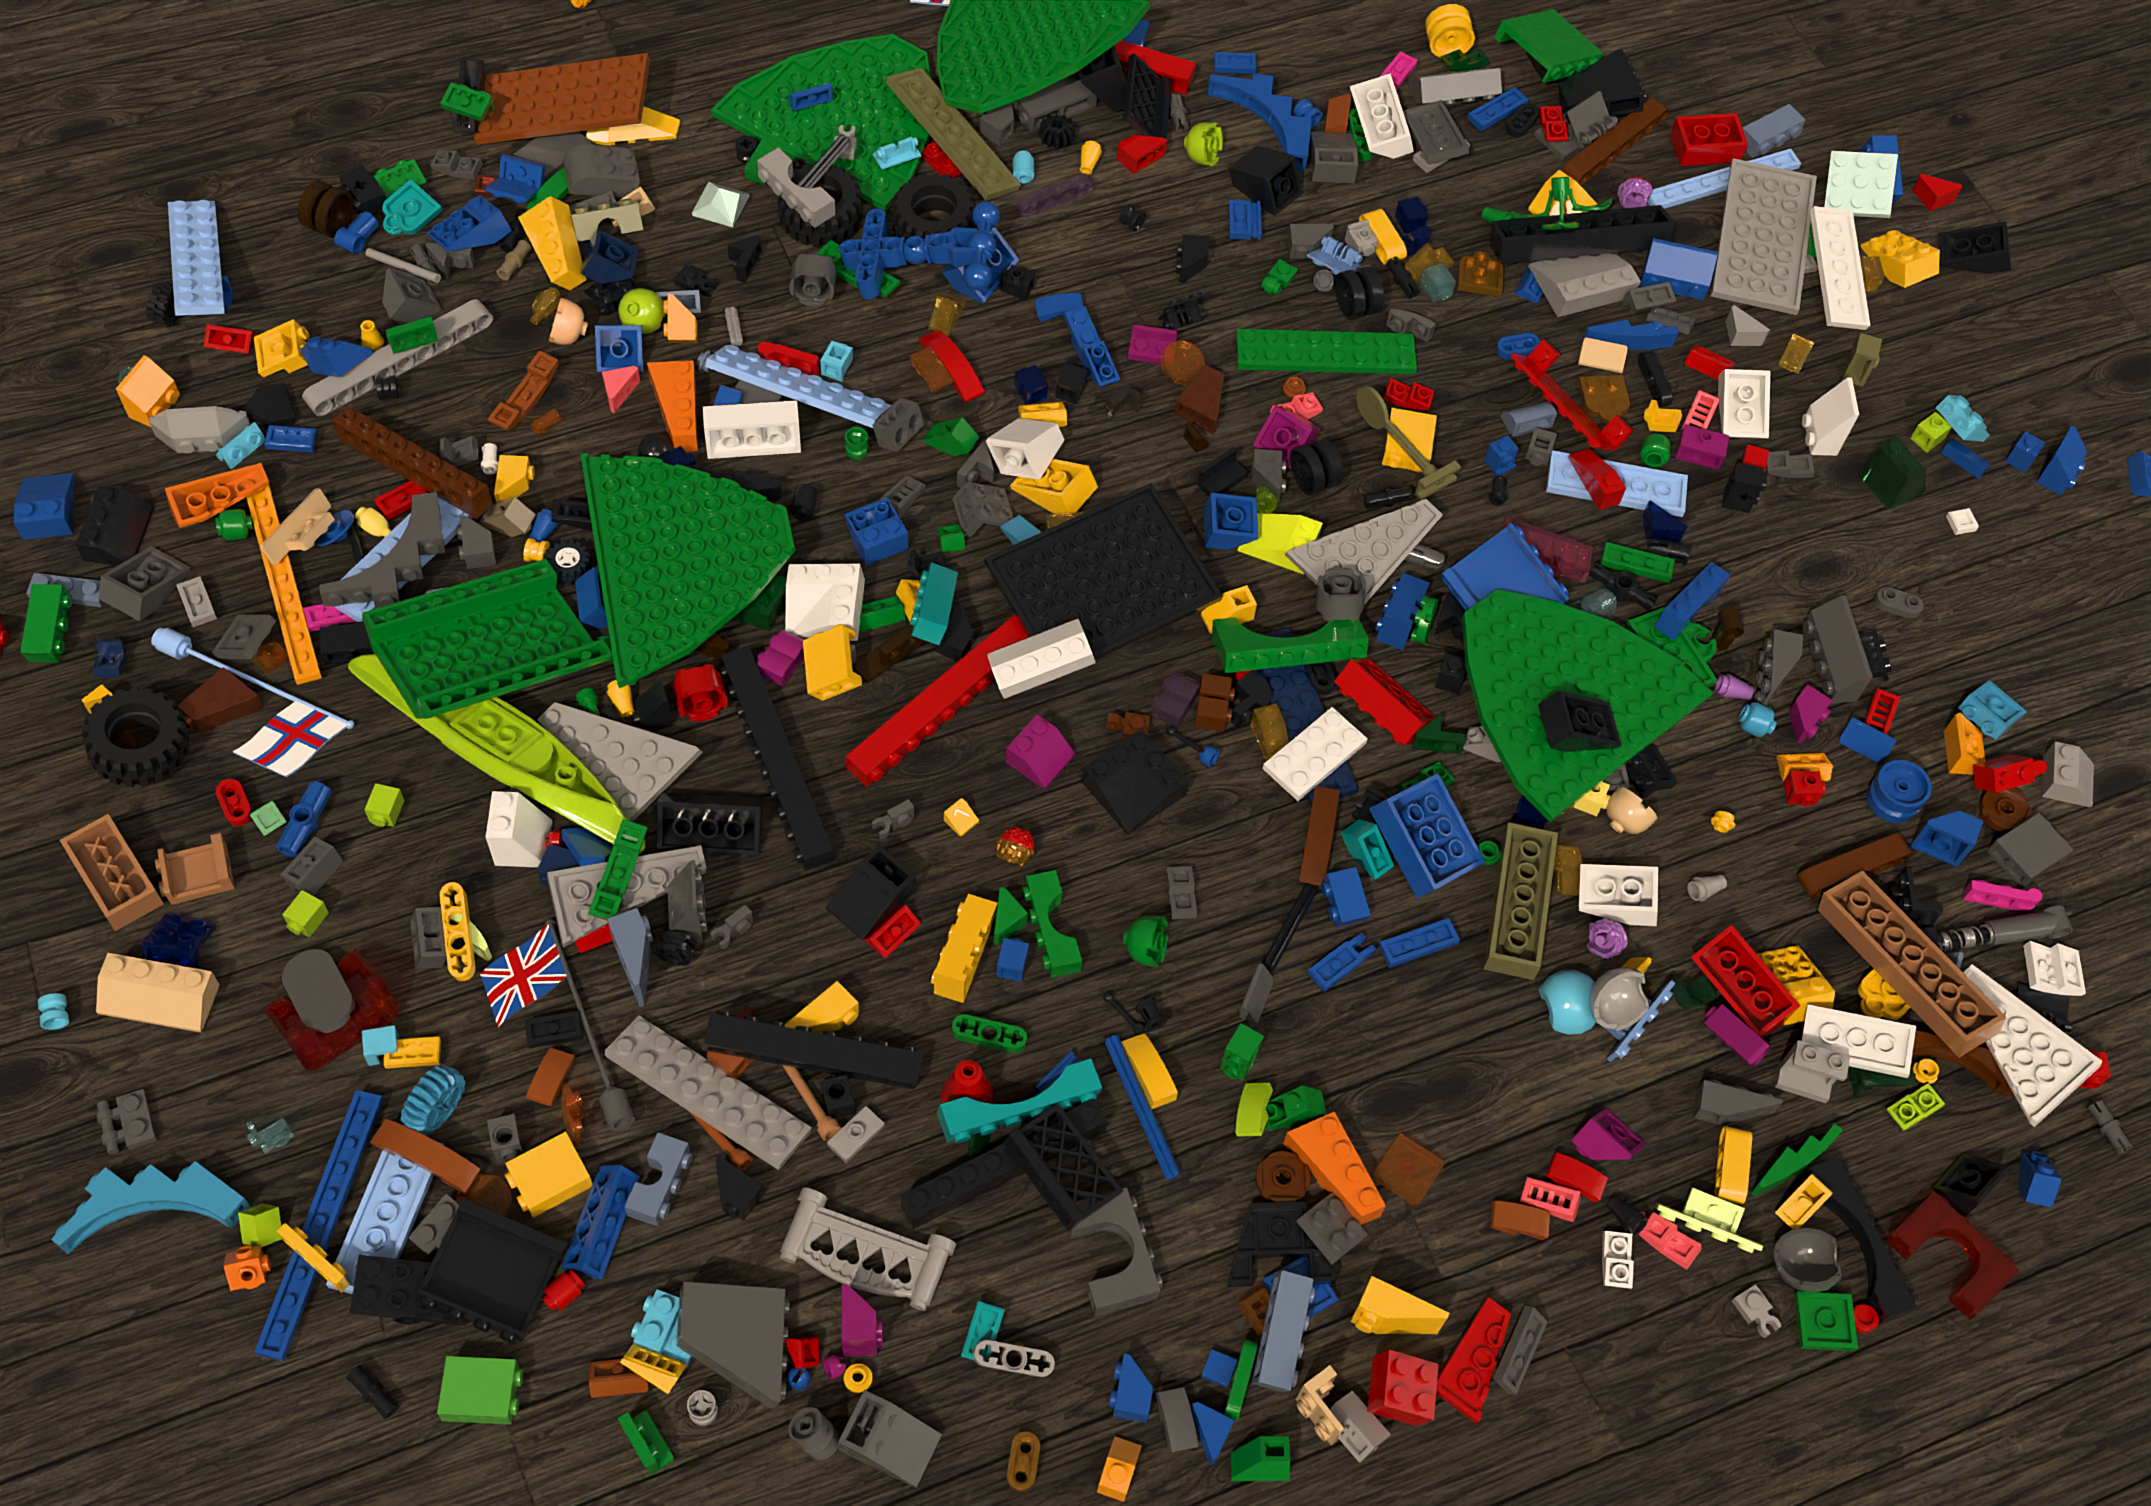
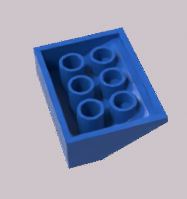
M1438 773L1369 808L1416 898L1440 888L1485 863L1481 852Z

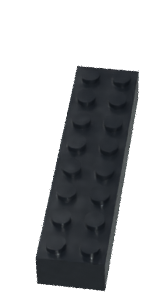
M1661 205L1564 214V223L1577 222L1580 224V227L1568 230L1551 231L1542 229L1543 225L1558 223L1560 221L1559 215L1491 221L1490 246L1500 263L1506 265L1524 261L1533 263L1544 259L1554 261L1564 257L1575 259L1579 256H1599L1605 253L1620 254L1625 251L1641 252L1650 248L1653 238L1672 242L1674 221Z

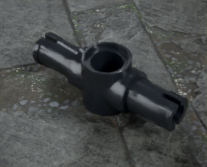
M1596 562L1588 574L1606 585L1605 588L1610 590L1611 598L1617 602L1632 601L1650 611L1657 601V598L1640 589V586L1636 584L1635 577L1631 573H1613Z

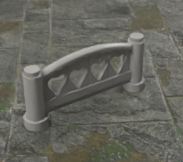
M802 1188L798 1197L800 1204L780 1250V1258L782 1260L795 1264L796 1260L801 1258L837 1282L848 1284L852 1288L873 1294L908 1297L911 1300L910 1306L921 1311L926 1310V1307L931 1303L947 1258L953 1255L956 1247L954 1241L941 1235L931 1234L927 1245L826 1209L824 1206L828 1198L824 1194L810 1188ZM830 1230L834 1247L833 1252L830 1255H825L821 1250H812V1242ZM856 1240L860 1258L858 1263L850 1264L847 1259L839 1260L837 1258L838 1251ZM882 1249L885 1271L877 1274L873 1269H864L862 1266L863 1262ZM908 1258L911 1273L910 1282L902 1283L899 1278L891 1279L888 1275L889 1271Z

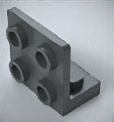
M966 482L952 498L964 536L972 537L983 523L1001 526L1014 518L1004 488Z

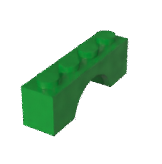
M1056 870L1026 876V883L1022 887L1024 901H1029L1031 909H1028L1031 924H1036L1035 940L1037 946H1042L1044 954L1041 955L1044 970H1049L1051 978L1081 972L1082 958L1076 938L1060 934L1052 927L1049 921L1050 913L1061 904L1062 889Z

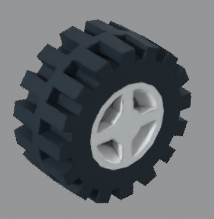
M563 540L561 541L562 544L556 543L554 544V549L550 548L548 550L549 554L546 555V559L557 574V582L559 581L560 585L563 586L565 583H568V586H572V583L592 569L591 559L587 548L582 546L580 542L577 541L574 544V540H569V543Z

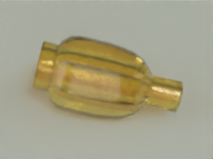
M549 287L538 294L532 306L534 314L530 318L531 323L537 325L541 319L548 318L556 310L561 295L557 289Z

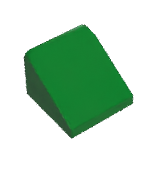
M960 524L937 528L942 552L946 553L965 549L964 533Z

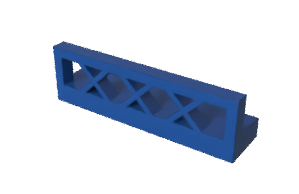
M622 1165L599 1166L561 1269L566 1272L571 1269L574 1272H582L595 1280H602L626 1216L624 1206L635 1182L639 1181L640 1176ZM607 1174H610L608 1181L604 1184ZM600 1200L598 1207L594 1210L596 1203ZM591 1225L589 1232L584 1236L586 1229ZM581 1252L577 1263H574L576 1255Z

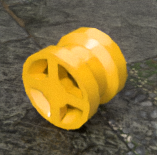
M528 538L524 547V561L531 562L546 559L550 549L549 542L544 540L536 542L535 539Z

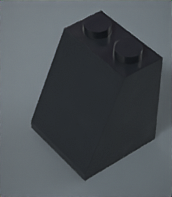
M1112 46L1079 70L1078 74L1081 83L1110 109L1116 112L1124 110L1127 81L1115 46Z
M1256 146L1229 167L1233 186L1255 203L1260 201L1261 207L1271 215L1275 216L1303 193L1295 156Z

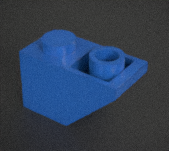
M2021 1151L2019 1192L2025 1202L2052 1208L2062 1178L2046 1154L2038 1151H2032L2031 1153Z
M1124 1353L1122 1362H1116L1114 1379H1118L1119 1382L1117 1390L1112 1389L1109 1407H1114L1113 1417L1146 1423L1153 1387L1130 1354Z

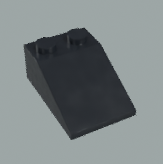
M2006 221L1939 233L1941 267L1985 274L2011 270L2010 244Z
M1558 691L1538 704L1540 718L1544 725L1547 736L1546 740L1550 749L1572 752L1614 749L1622 746L1609 702Z

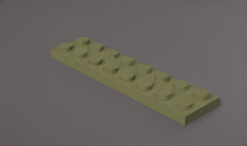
M922 68L888 76L886 84L985 201L1019 190L1021 186L1019 181L961 113L954 107L946 106L942 91Z

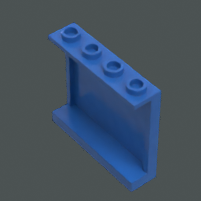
M1512 523L1508 524L1506 528L1439 576L1465 612L1497 589L1552 600L1561 604L1569 600L1567 596L1569 593L1562 583H1557L1553 578L1554 573L1549 565L1546 563L1543 565L1540 561L1537 549L1533 545H1528L1524 540L1525 535L1520 527L1517 525L1514 527Z

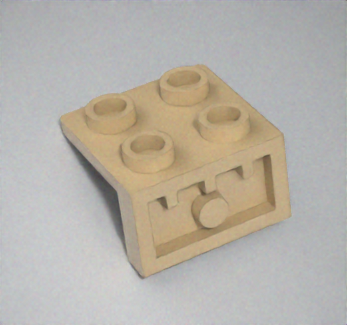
M1329 1365L1303 1385L1296 1401L1298 1402L1297 1408L1305 1418L1309 1417L1315 1424L1314 1429L1321 1440L1324 1442L1327 1440L1330 1445H1333L1344 1428L1322 1401L1330 1394L1329 1391L1334 1387L1332 1382L1337 1375Z

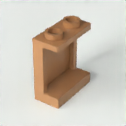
M221 833L210 835L212 842L210 844L166 854L163 848L157 849L159 858L155 859V865L158 874L162 875V881L158 882L162 897L166 896L171 905L235 889L228 846Z

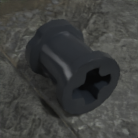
M1148 997L1135 1006L1136 1012L1140 1013L1146 1023L1145 1028L1148 1032L1161 1028L1168 1021L1167 1017L1162 1015L1158 1009L1155 997Z

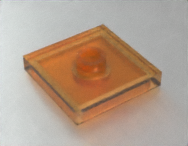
M1399 1133L1371 1178L1418 1207L1446 1162Z

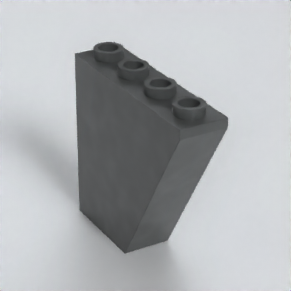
M1076 72L1030 96L1012 102L1013 111L1019 116L1022 125H1025L1032 132L1040 128L1042 119H1046L1048 114L1055 116L1057 113L1058 116L1065 115L1068 118L1096 107L1097 96L1081 83L1079 74Z
M684 1282L679 1293L676 1346L768 1408L776 1409L781 1400L785 1399L786 1383L782 1382V1371L785 1372L787 1367V1354H783V1343H786L785 1339L788 1338V1326H784V1316H787L789 1312V1298H785V1289Z

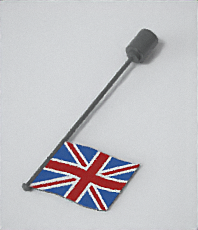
M548 919L545 922V927L531 939L496 959L480 974L498 1028L500 1029L516 1013L548 995L567 979L606 1086V1090L600 1096L599 1102L608 1128L611 1131L625 1129L635 1121L624 1089L612 1087L555 931V921Z

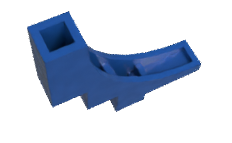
M1253 73L1252 79L1210 74L1207 96L1237 103L1259 116L1275 133L1280 142L1282 152L1295 156L1297 169L1305 171L1312 118L1291 116L1292 97L1272 94L1273 76Z

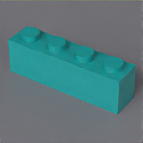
M934 563L930 564L928 571L923 570L916 593L917 599L913 607L914 613L910 621V625L913 626L911 636L940 645L948 626L958 572Z

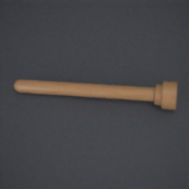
M782 1065L818 1121L817 1131L824 1141L830 1140L842 1129L836 1119L826 1115L798 1069Z

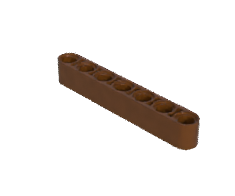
M1651 97L1643 104V111L1630 113L1616 124L1615 128L1608 130L1606 134L1572 158L1564 166L1562 172L1582 186L1659 126L1667 118L1670 109L1654 97Z

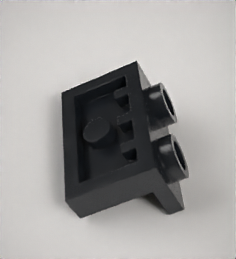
M1876 630L1859 634L1873 676L1872 679L1883 676L1884 682L1889 681L1887 673L1892 672L1889 658H1883L1882 652L1887 651L1884 638H1878Z
M1654 743L1650 744L1625 764L1626 771L1642 798H1647L1655 790L1672 789L1677 784Z

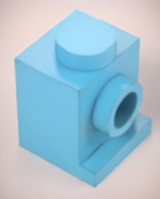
M831 341L820 360L821 375L842 382L844 374L853 360V348L843 343Z

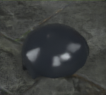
M652 433L646 435L640 441L637 456L655 457L662 459L664 463L668 464L672 461L674 455V445L664 435Z

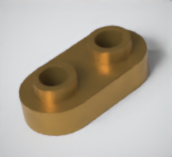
M1021 1432L1012 1441L1007 1470V1483L1016 1492H1026L1035 1483L1040 1442L1037 1436L1031 1432ZM1022 1445H1028L1030 1446L1031 1451L1029 1453H1023L1020 1450V1447ZM1023 1473L1027 1479L1024 1482H1019L1016 1480V1475Z

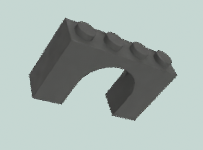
M1123 1188V1192L1080 1222L1077 1227L1069 1232L1070 1239L1098 1231L1114 1232L1125 1239L1132 1252V1261L1124 1271L1088 1282L1087 1294L1095 1317L1156 1300L1159 1298L1160 1289L1163 1288L1159 1272H1154L1152 1263H1154L1152 1249L1150 1246L1146 1247L1143 1238L1146 1237L1144 1224L1142 1221L1137 1220L1135 1214L1138 1211L1134 1195H1129L1127 1188ZM1112 1192L1105 1193V1194H1101V1195H1106V1196H1108V1195H1109L1110 1193H1112ZM1091 1198L1076 1201V1205L1082 1213L1090 1208Z

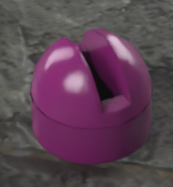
M830 1355L823 1358L824 1370L830 1380L838 1378L846 1371V1363L840 1364L844 1360L842 1356Z

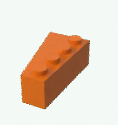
M694 361L647 363L649 379L670 440L674 445V452H697L698 431Z
M1335 1112L1286 1133L1283 1142L1284 1146L1298 1156V1159L1303 1164L1307 1165L1322 1189L1325 1188L1329 1194L1333 1192L1360 1226L1381 1217L1386 1205Z

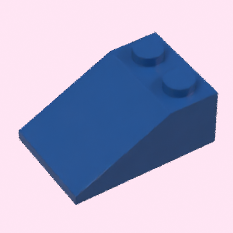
M73 473L23 479L14 503V525L23 540L73 534L75 479Z

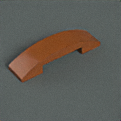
M538 351L526 367L528 374L506 403L500 402L487 419L488 422L506 431L518 425L534 408L546 391L557 370L559 360Z
M388 1119L384 1120L370 1141L372 1145L393 1156L398 1155L440 1177L442 1182L464 1194L468 1192L481 1171L476 1165L444 1145L411 1128Z

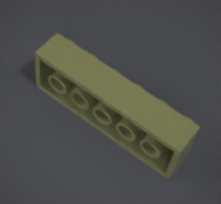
M1508 822L1501 841L1483 966L1484 970L1530 980L1535 979L1541 967L1558 833Z

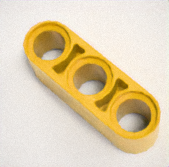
M1382 209L1359 216V222L1363 220L1369 221V227L1378 240L1376 254L1384 265L1391 258L1395 262L1393 257L1396 256L1399 260L1406 258L1407 250L1405 244Z
M1728 1126L1722 1128L1719 1139L1714 1196L1731 1203L1744 1204L1748 1192L1752 1132Z

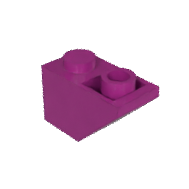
M1808 684L1788 712L1797 742L1800 744L1807 737L1812 739L1819 729V726L1816 725L1818 721L1823 723L1831 712L1827 708L1831 704L1832 699Z

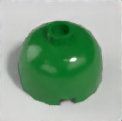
M1144 915L1137 918L1131 924L1129 930L1124 932L1123 943L1127 945V951L1132 960L1138 964L1155 968L1159 967L1157 962H1163L1168 945V935H1164L1163 928L1168 927L1165 917Z

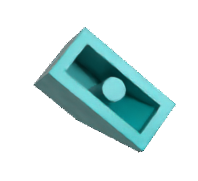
M1359 819L1340 832L1350 855L1373 879L1376 880L1394 867L1377 824Z

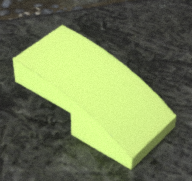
M454 914L450 918V924L458 925L463 919L462 914ZM470 921L473 951L480 957L490 961L492 956L488 945L480 931Z

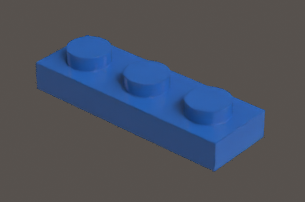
M1513 87L1471 111L1467 119L1482 132L1513 114L1521 105L1528 104L1529 99L1516 87Z
M1447 918L1381 941L1378 947L1388 967L1391 968L1457 945L1460 939L1450 919Z

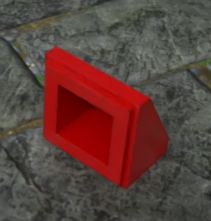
M799 1336L785 1339L796 1369L819 1366V1337Z

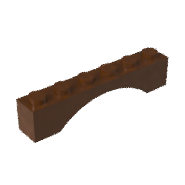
M1916 1028L1912 1057H1934L1956 1063L1973 1072L1994 1092L2015 1097L1988 1047L1982 1048L1977 1046L1963 1056L1958 1057L1936 1033L1930 1034Z

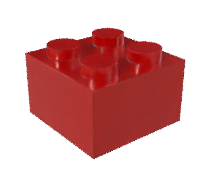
M1387 1350L1373 1356L1367 1412L1415 1426L1434 1420L1439 1364L1393 1350Z

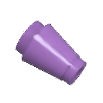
M1730 674L1720 675L1717 679L1715 692L1720 694V697L1749 700L1753 695V686Z

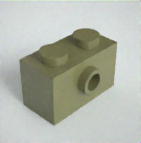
M1860 333L1846 360L1842 381L1848 377L1852 378L1853 384L1864 386L1872 369H1876L1878 365L1882 339Z

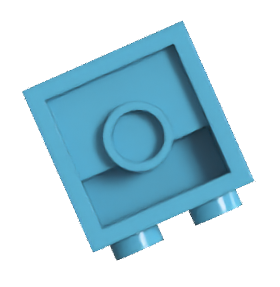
M1948 395L1936 407L1963 440L1984 442L1990 436L1986 431L1987 427L1983 423L1982 417L1972 411L1964 397Z
M656 1290L654 1296L648 1295L644 1303L643 1311L646 1314L643 1321H637L631 1333V1337L635 1338L633 1343L677 1359L688 1367L692 1356L676 1346L679 1297Z

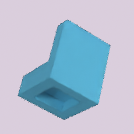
M395 1025L362 1031L363 1053L369 1066L380 1064L379 1055L397 1052V1039L400 1038Z

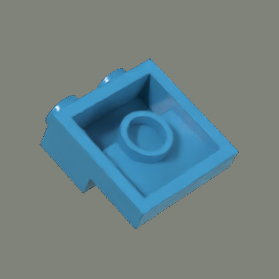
M1990 680L1972 692L1958 707L1968 720L1975 722L1981 727L1985 735L1995 740L2006 733L2027 712Z

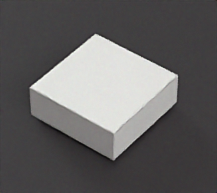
M1970 508L1951 511L1946 516L1955 535L1974 532L1979 527Z

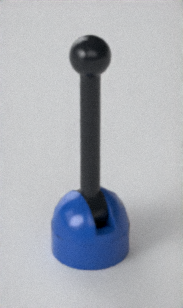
M1169 726L1166 729L1167 735L1175 736L1198 751L1199 760L1204 765L1211 767L1215 764L1220 755L1218 749L1209 745L1202 748L1176 732L1173 726Z

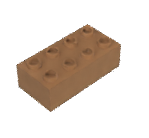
M109 814L60 839L61 844L115 931L164 905Z

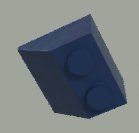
M597 229L586 247L581 274L601 284L631 279L634 276L638 249Z

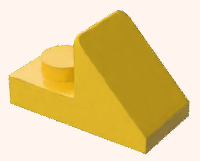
M1811 1174L1775 1213L1793 1230L1799 1229L1833 1192L1816 1176Z

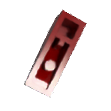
M1590 449L1568 455V459L1598 510L1620 504L1626 487L1615 469Z

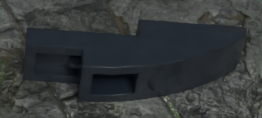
M688 465L689 468L710 473L711 477L717 479L723 477L739 483L741 488L747 491L753 490L766 497L769 502L780 500L782 497L781 482L773 478H765L749 471L744 472L736 470L734 476H729L724 472H715L703 466Z

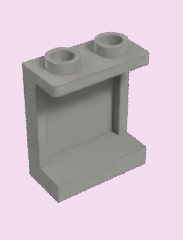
M1798 1040L1779 1064L1775 1088L1827 1103L1834 1082L1836 1080L1845 1081L1847 1078L1850 1056Z

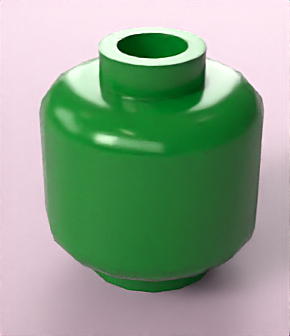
M1655 433L1645 437L1641 443L1640 450L1642 462L1649 467L1655 468L1665 465L1670 458L1671 443L1669 439L1662 434Z
M242 508L223 510L220 512L219 517H215L218 536H222L226 541L247 539L249 530H253L251 515L246 516Z

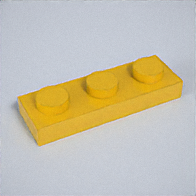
M284 1223L277 1230L282 1240L337 1290L342 1293L350 1285L345 1278L347 1271L336 1261L331 1265L325 1259L328 1256L327 1253L320 1246L315 1244L311 1247L306 1242L308 1236L296 1226L292 1230Z

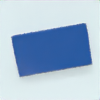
M828 83L791 93L788 97V103L792 111L833 101L832 84Z
M1527 266L1514 294L1538 303L1543 291L1536 281L1533 272Z
M1955 439L1949 441L1941 452L1943 456L1978 479L1991 466V463Z
M2140 451L2127 459L2131 493L2151 497V456Z
M1853 717L1838 740L1840 744L1879 764L1884 763L1897 741Z

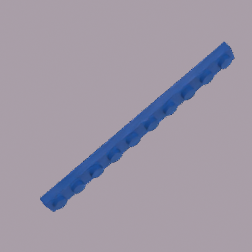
M356 1090L302 1227V1231L308 1236L306 1242L311 1247L317 1244L325 1252L327 1251L384 1099L381 1095ZM294 1250L254 1351L258 1356L283 1362L318 1274Z

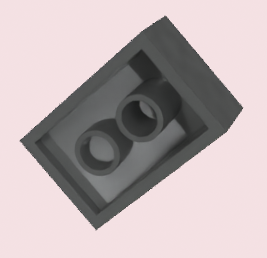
M150 546L101 575L99 600L141 621L162 605L176 589V584L181 583L189 574L191 567Z

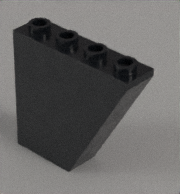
M1622 49L1612 52L1559 83L1558 102L1568 124H1570L1566 112L1599 90H1601L1606 108L1611 117L1643 111V104L1647 100L1645 89L1642 90L1640 79L1636 78L1635 69L1630 66L1629 57L1625 56Z

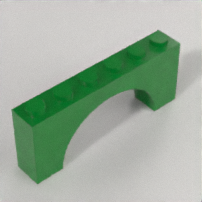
M1237 618L1213 620L1212 641L1225 673L1367 658L1368 636L1359 619L1328 621L1324 627L1316 632L1290 638L1257 634L1241 625Z

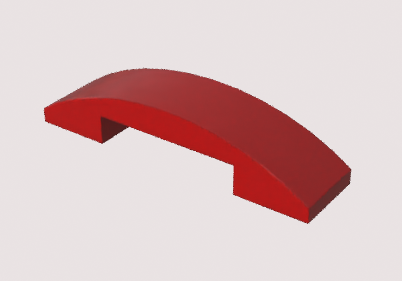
M937 329L918 338L919 343L928 355H933L952 379L953 388L965 403L984 395L985 391L973 368L947 335Z

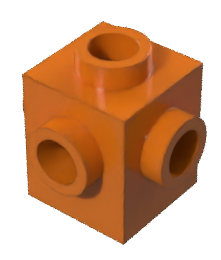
M247 1245L238 1248L234 1252L226 1253L224 1270L230 1291L241 1288L253 1289L266 1282L267 1272L271 1271V1263L268 1254L263 1255L261 1245L255 1247Z

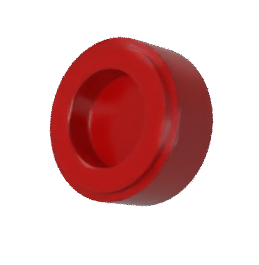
M1859 1304L1853 1308L1857 1332L1863 1334L1870 1333L1878 1326L1879 1316L1872 1306Z

